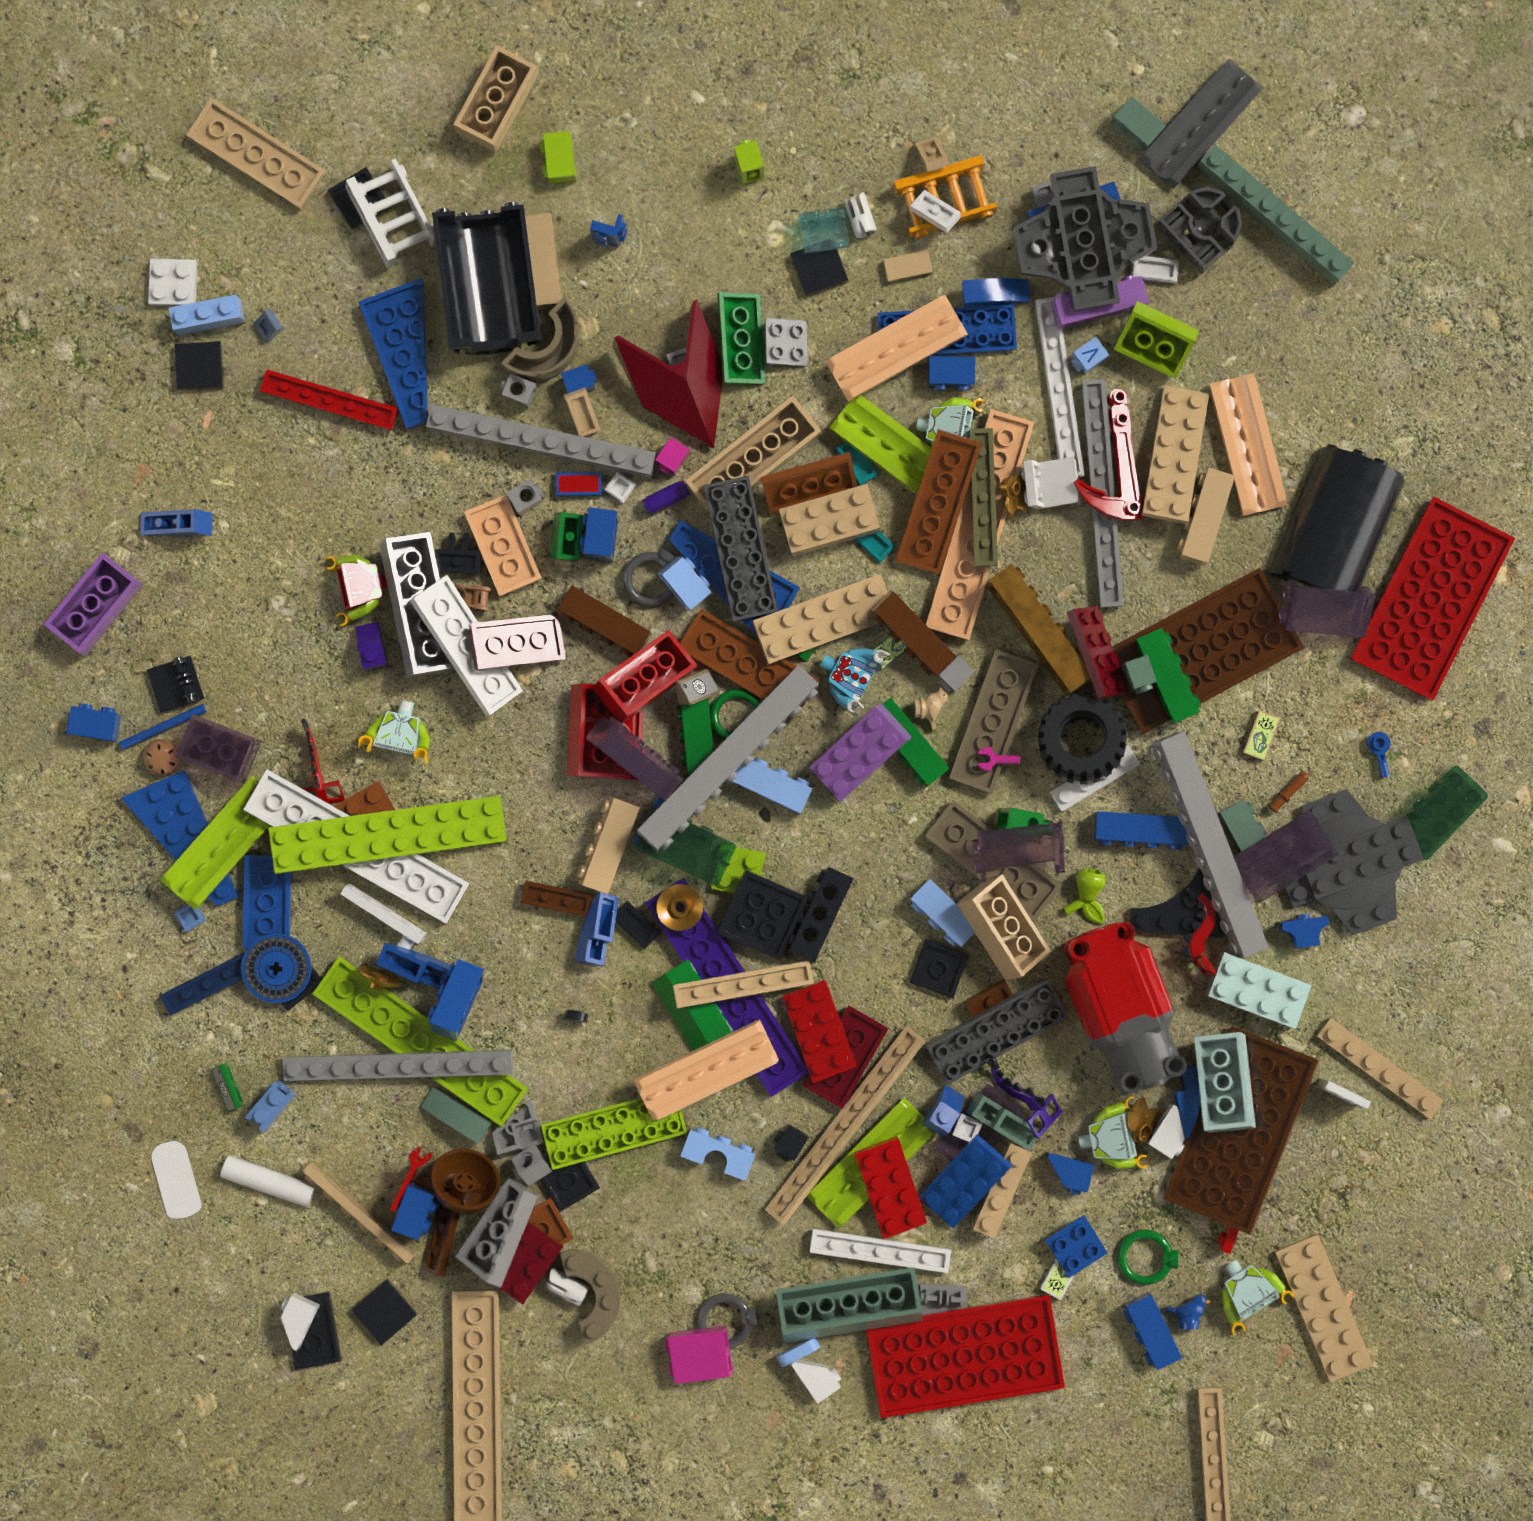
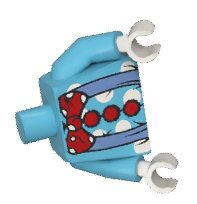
M867 648L850 649L847 652H843L839 660L825 655L820 665L821 668L831 672L828 683L829 690L835 701L848 709L856 717L858 714L854 710L858 706L864 709L859 700L878 663L883 666L887 665L886 662L882 661V657L884 655L890 656V653L882 649L877 651Z

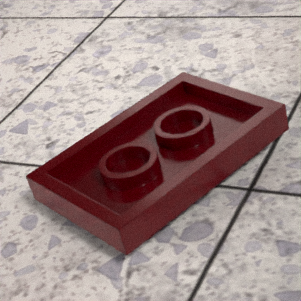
M528 1221L502 1286L498 1288L523 1305L564 1246Z

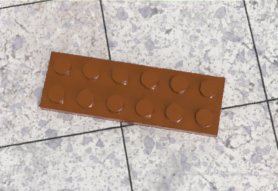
M941 429L937 430L896 561L940 574L982 442Z
M700 609L680 642L692 658L762 700H765L797 667L786 659L767 664L761 645L703 609ZM809 674L814 680L819 681V679ZM807 700L800 705L801 708H803Z

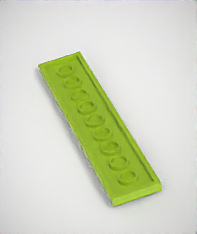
M500 796L269 827L275 874L507 842Z
M341 956L336 959L313 992L314 996L396 1053L475 1051L460 1039L454 1041L432 1032L426 1015L386 987H383L382 991L371 988L369 986L370 981L359 973L358 968ZM510 1074L431 1077L501 1127L529 1089Z

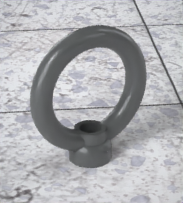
M660 548L658 552H644L632 558L623 574V585L628 596L637 604L646 607H655L667 602L673 596L668 587L657 597H644L635 590L632 576L636 567L643 562L655 561L665 568L676 557Z
M716 1294L708 1298L700 1307L697 1316L698 1329L708 1328L706 1323L707 1314L716 1304L730 1303L735 1305L741 1311L743 1322L740 1333L736 1337L729 1339L730 1349L735 1348L748 1338L752 1326L759 1325L756 1307H748L741 1298L733 1294Z

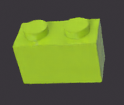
M563 131L543 134L544 141H540L541 155L546 156V163L542 164L544 178L548 177L549 184L577 181L571 132Z
M750 139L737 143L738 146H734V159L742 185L763 179L764 164L757 141H750Z

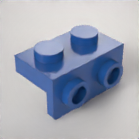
M618 214L615 227L592 220L590 232L595 244L602 247L611 245L619 248L620 241H625L628 231L623 215Z

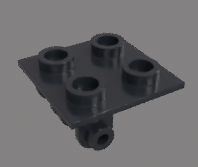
M191 655L183 658L182 656L176 657L171 662L147 669L160 713L205 699Z

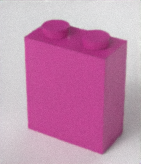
M726 1325L672 1332L668 1336V1340L665 1341L666 1352L670 1354L672 1362L669 1363L670 1376L674 1377L675 1384L730 1377L733 1373Z

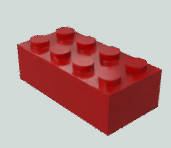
M668 630L600 678L593 690L622 725L676 686L677 680L691 675L698 665L670 630Z

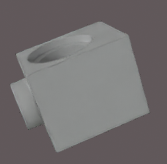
M511 373L508 379L504 378L500 387L503 399L528 409L537 390L536 383ZM514 386H522L523 392L520 395H513L511 390Z
M531 480L506 493L519 516L543 503L541 496L544 495L538 483L533 485ZM526 491L533 493V498L529 502L521 500V495Z
M958 656L938 676L941 680L939 684L945 691L949 692L951 690L955 693L975 671Z
M535 1144L511 1158L515 1166L512 1169L513 1173L519 1181L523 1179L528 1186L552 1172L544 1154Z

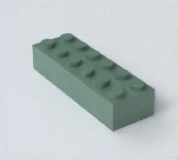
M915 1267L776 1290L784 1343L923 1321Z

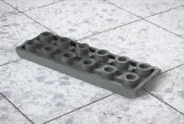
M1229 58L1146 150L1140 160L1174 189L1263 90V87Z
M749 475L703 485L732 620L736 621L777 612L776 599Z
M1044 978L931 1040L926 1047L946 1084L949 1085L986 1064L992 1056L994 1058L1001 1056L1062 1022L1068 1016L1048 978Z

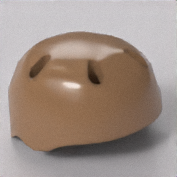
M167 739L153 740L146 746L143 753L144 765L151 773L157 776L170 775L178 768L181 760L178 748Z

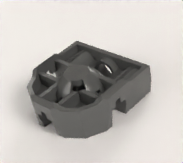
M1205 187L1193 190L1187 194L1181 202L1176 204L1156 223V226L1202 275L1234 246L1242 226L1239 209L1228 203L1226 195L1222 191ZM1187 201L1196 209L1193 214H1190L1183 206ZM1220 203L1228 210L1222 218L1220 215L1217 216L1215 214L1216 211L1213 210ZM1217 223L1218 230L1212 231V225ZM1186 229H1188L1190 236L1198 242L1194 247L1190 240L1182 234ZM1219 235L1229 244L1225 249L1215 241Z

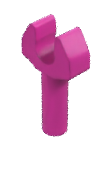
M991 747L983 748L977 752L979 755H988L990 758L988 763L977 764L984 771H991L995 764L1020 765V756L996 755Z

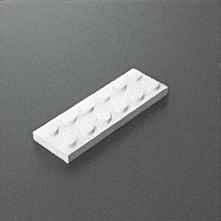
M448 575L442 577L410 600L485 716L491 715L523 691L508 667L485 670L475 669L468 625L478 623Z

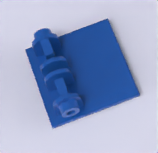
M1084 1215L1045 1239L1068 1278L1108 1253Z

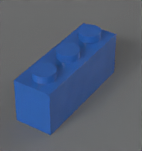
M1150 1292L1124 1303L1126 1308L1123 1311L1127 1322L1129 1324L1133 1323L1137 1330L1133 1334L1138 1344H1143L1147 1351L1143 1355L1149 1367L1153 1365L1158 1371L1182 1359Z

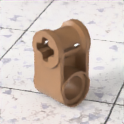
M454 585L457 591L463 593V600L470 610L489 611L487 604L491 588Z

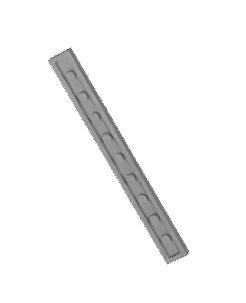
M1105 379L1082 380L1090 486L1105 491L1108 497H1115ZM1092 508L1100 608L1123 607L1117 520L1103 516Z
M513 1050L285 1056L282 1058L284 1081L506 1075L514 1073Z

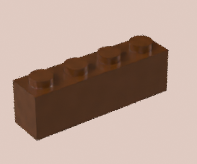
M572 585L558 607L559 612L562 613L560 615L561 618L570 623L575 620L581 624L580 629L590 635L593 632L601 636L599 640L609 646H612L614 643L621 647L619 652L629 658L644 648L652 635L651 631Z
M889 591L870 610L874 614L872 619L879 626L885 625L890 630L888 635L896 643L900 641L906 647L904 652L911 659L916 657L922 663L919 667L928 676L930 674L939 676L957 658L894 591Z

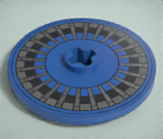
M281 933L264 935L255 940L246 950L241 964L242 978L248 990L257 998L270 1003H282L297 997L306 988L312 971L311 959L303 944L292 936ZM279 962V966L283 967V970L279 971L276 975L274 970L270 969V966Z

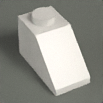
M1170 1103L1152 1131L1150 1140L1146 1143L1173 1159L1174 1155L1178 1157L1185 1146L1182 1143L1185 1139L1178 1107Z
M296 1293L292 1294L290 1298L286 1297L280 1309L283 1310L281 1319L291 1347L294 1350L300 1348L320 1304Z
M797 1360L791 1363V1366L817 1404L841 1388L839 1381L842 1379L835 1368L830 1370L826 1364Z

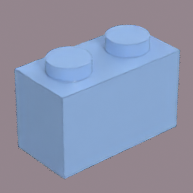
M678 556L657 575L684 608L692 610L711 593L708 588L710 584L702 575L698 576L693 569L696 567L689 558L686 557L684 559Z

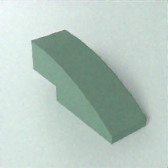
M435 1087L431 1089L421 1106L477 1144L481 1142L492 1122L473 1112L469 1107Z
M979 1092L976 1093L966 1110L973 1117L1028 1151L1031 1150L1037 1140L1026 1121Z

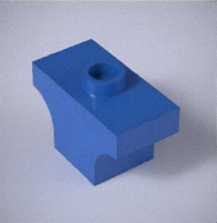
M1309 914L1295 915L1296 920L1278 922L1279 931L1290 935L1293 948L1320 945V931L1329 925L1328 916L1310 918Z

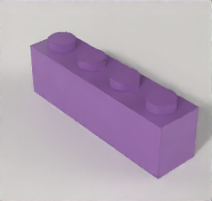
M1134 275L1122 278L1121 282H1117L1120 297L1119 304L1074 311L1069 292L1056 295V298L1051 303L1058 330L1130 312L1137 301L1147 305L1149 300L1142 276L1135 278Z

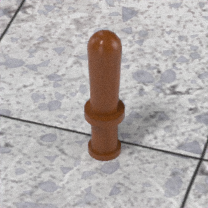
M1300 772L1283 792L1280 791L1278 793L1279 796L1268 807L1274 813H1277L1278 809L1285 802L1288 803L1290 797L1309 780V774L1307 772Z

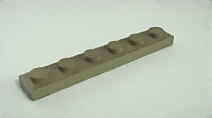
M993 428L969 429V438L982 442L971 477L974 567L998 566Z

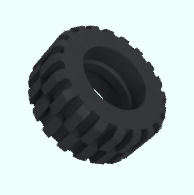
M1078 692L1071 693V697L1067 699L1063 696L1058 699L1056 705L1052 703L1048 707L1047 714H1043L1041 719V725L1038 730V747L1041 758L1045 760V766L1049 771L1053 770L1055 776L1060 779L1062 777L1067 778L1069 783L1073 784L1074 781H1080V785L1087 784V781L1093 780V783L1099 782L1101 777L1105 776L1107 778L1111 775L1114 768L1117 769L1121 763V758L1124 757L1127 741L1126 724L1123 723V716L1120 711L1116 712L1115 705L1111 702L1107 704L1104 702V698L1091 697V693L1085 692L1084 696H1078ZM1075 720L1092 721L1102 729L1104 744L1101 750L1093 756L1084 758L1073 756L1066 752L1061 745L1060 736L1063 728Z

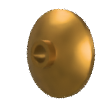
M676 884L666 888L657 901L659 919L672 930L683 931L692 928L698 923L703 913V902L700 895L688 885ZM678 903L684 904V911L678 912L676 905Z
M368 966L358 967L359 973L370 981L369 986L373 989L382 991L383 987L395 988L402 985L401 980L389 973Z

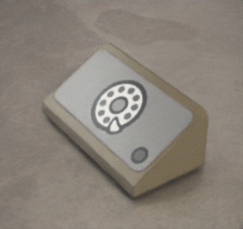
M703 669L676 681L677 701L679 704L692 705L719 693V689L708 669Z

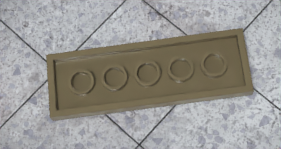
M995 649L948 779L989 794L993 793L1003 764H995L991 771H984L977 764L988 763L990 758L988 755H979L977 752L983 748L991 747L996 755L1007 754L1039 664Z
M952 800L925 835L928 840L982 882L987 878L1002 874L1033 922L1062 887L1059 882L954 800Z

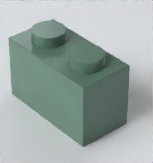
M1133 96L1120 108L1111 121L1114 124L1113 128L1119 134H1125L1131 139L1130 142L1135 148L1142 149L1145 152L1163 133L1166 127L1163 122Z
M1148 655L1125 662L1120 666L1122 675L1126 678L1129 693L1135 691L1136 695L1152 689L1151 685L1157 682Z
M1244 799L1217 813L1238 854L1244 853L1267 840L1264 836L1267 834L1261 822L1257 823L1253 816L1256 814L1250 802L1246 803Z

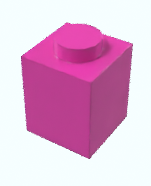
M670 437L655 459L656 464H658L657 469L666 475L671 473L675 476L689 456L690 449Z

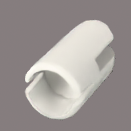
M862 192L859 194L860 201L856 195L851 197V203L848 199L843 200L856 238L867 237L866 232L869 231L872 235L877 230L865 193Z
M552 1269L544 1284V1289L576 1306H580L589 1289V1285L571 1276L566 1277L565 1273L557 1269Z

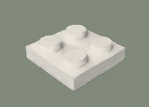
M150 259L148 299L150 306H180L196 302V260Z

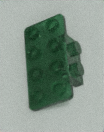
M1453 766L1439 781L1437 779L1433 781L1427 788L1429 792L1423 798L1419 796L1411 804L1412 809L1405 815L1409 819L1423 855V860H1428L1488 798V794L1459 766Z
M653 808V809L651 810V812H650L648 818H649L658 808ZM690 819L687 821L690 825L681 834L677 832L671 838L673 842L665 851L661 848L656 852L639 835L635 844L636 850L714 886L720 884L736 849L734 843L713 834V830L701 825L697 827L693 825V821Z

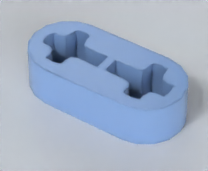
M816 1338L806 1339L781 1352L776 1358L780 1366L785 1367L820 1348V1345Z

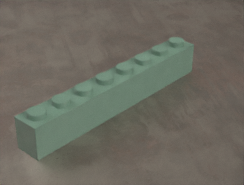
M1216 144L1199 162L1196 169L1332 285L1335 286L1354 264L1350 258Z

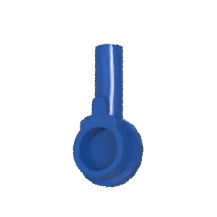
M1375 732L1369 736L1367 746L1372 754L1377 757L1380 778L1389 777L1385 753L1390 748V739L1383 732Z

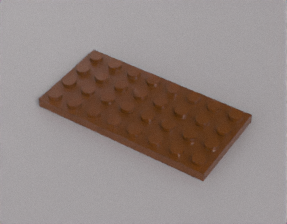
M1261 568L1112 646L1114 653L1118 656L1120 667L1125 662L1141 657L1134 643L1137 638L1160 628L1164 632L1167 631L1172 640L1170 647L1173 653L1177 652L1182 662V665H1180L1183 674L1186 673L1191 681V686L1189 687L1192 695H1197L1200 704L1304 649ZM1153 684L1151 685L1152 689L1136 695L1135 691L1120 695L1141 735L1169 721Z
M1231 1026L1229 1033L1241 1032L1246 1036L1256 1128L1206 1132L1204 1131L1202 1106L1200 1104L1195 1125L1190 1137L1185 1142L1163 1199L1252 1235L1320 1060Z

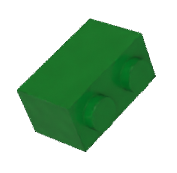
M565 512L554 513L549 559L579 561L583 515Z

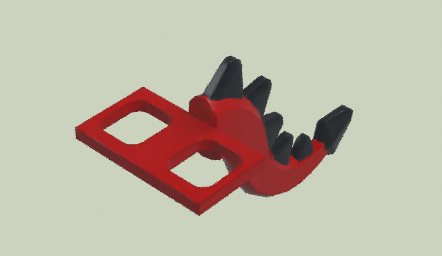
M304 718L301 720L308 740L313 786L302 789L307 792L315 791L317 797L328 804L344 801L345 797L339 780L324 783L316 744L308 721ZM337 786L341 795L329 798L325 789Z
M1188 887L1186 891L1191 900L1198 899L1199 902L1196 907L1203 908L1204 911L1197 913V917L1202 922H1192L1194 932L1183 935V939L1188 943V946L1180 951V956L1191 960L1194 959L1205 977L1217 973L1203 953L1206 951L1204 942L1215 926L1216 914L1211 901L1202 893L1201 888Z

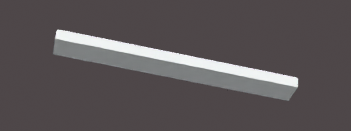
M1056 297L1038 299L1034 302L1058 459L1074 458L1076 461L1077 477H1084L1063 329L1058 330L1051 303Z

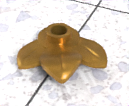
M1022 475L1004 478L1000 485L1001 494L1006 497L1005 509L1010 517H1013L1016 509L1020 511L1028 509V504H1026L1024 499L1026 481H1023Z
M1143 1096L1137 1099L1134 1103L1133 1111H1128L1126 1117L1127 1127L1131 1131V1136L1136 1143L1150 1140L1152 1130L1158 1123L1160 1108L1148 1110L1145 1097Z

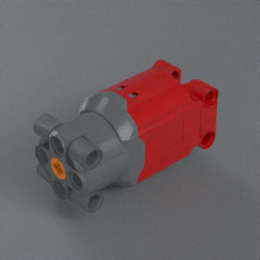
M1126 922L1112 923L1104 927L1095 928L1080 936L1069 939L1063 945V953L1071 963L1064 981L1088 1044L1100 1051H1104L1113 1074V1083L1122 1096L1160 1085L1172 1077L1182 1075L1186 1070V1062L1179 1055L1169 1029L1175 1010L1152 950L1149 946L1135 941V930L1131 924ZM1119 928L1123 930V936L1121 938H1119L1117 935V931ZM1075 944H1078L1080 947L1078 955H1075L1073 951Z

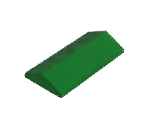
M718 292L723 383L734 386L766 384L760 294Z
M688 959L651 982L692 1051L734 1031L716 1002L676 1008L673 985L702 980Z

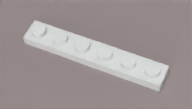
M815 1228L812 1231L810 1245L811 1253L910 1268L915 1267L917 1269L948 1273L951 1249Z

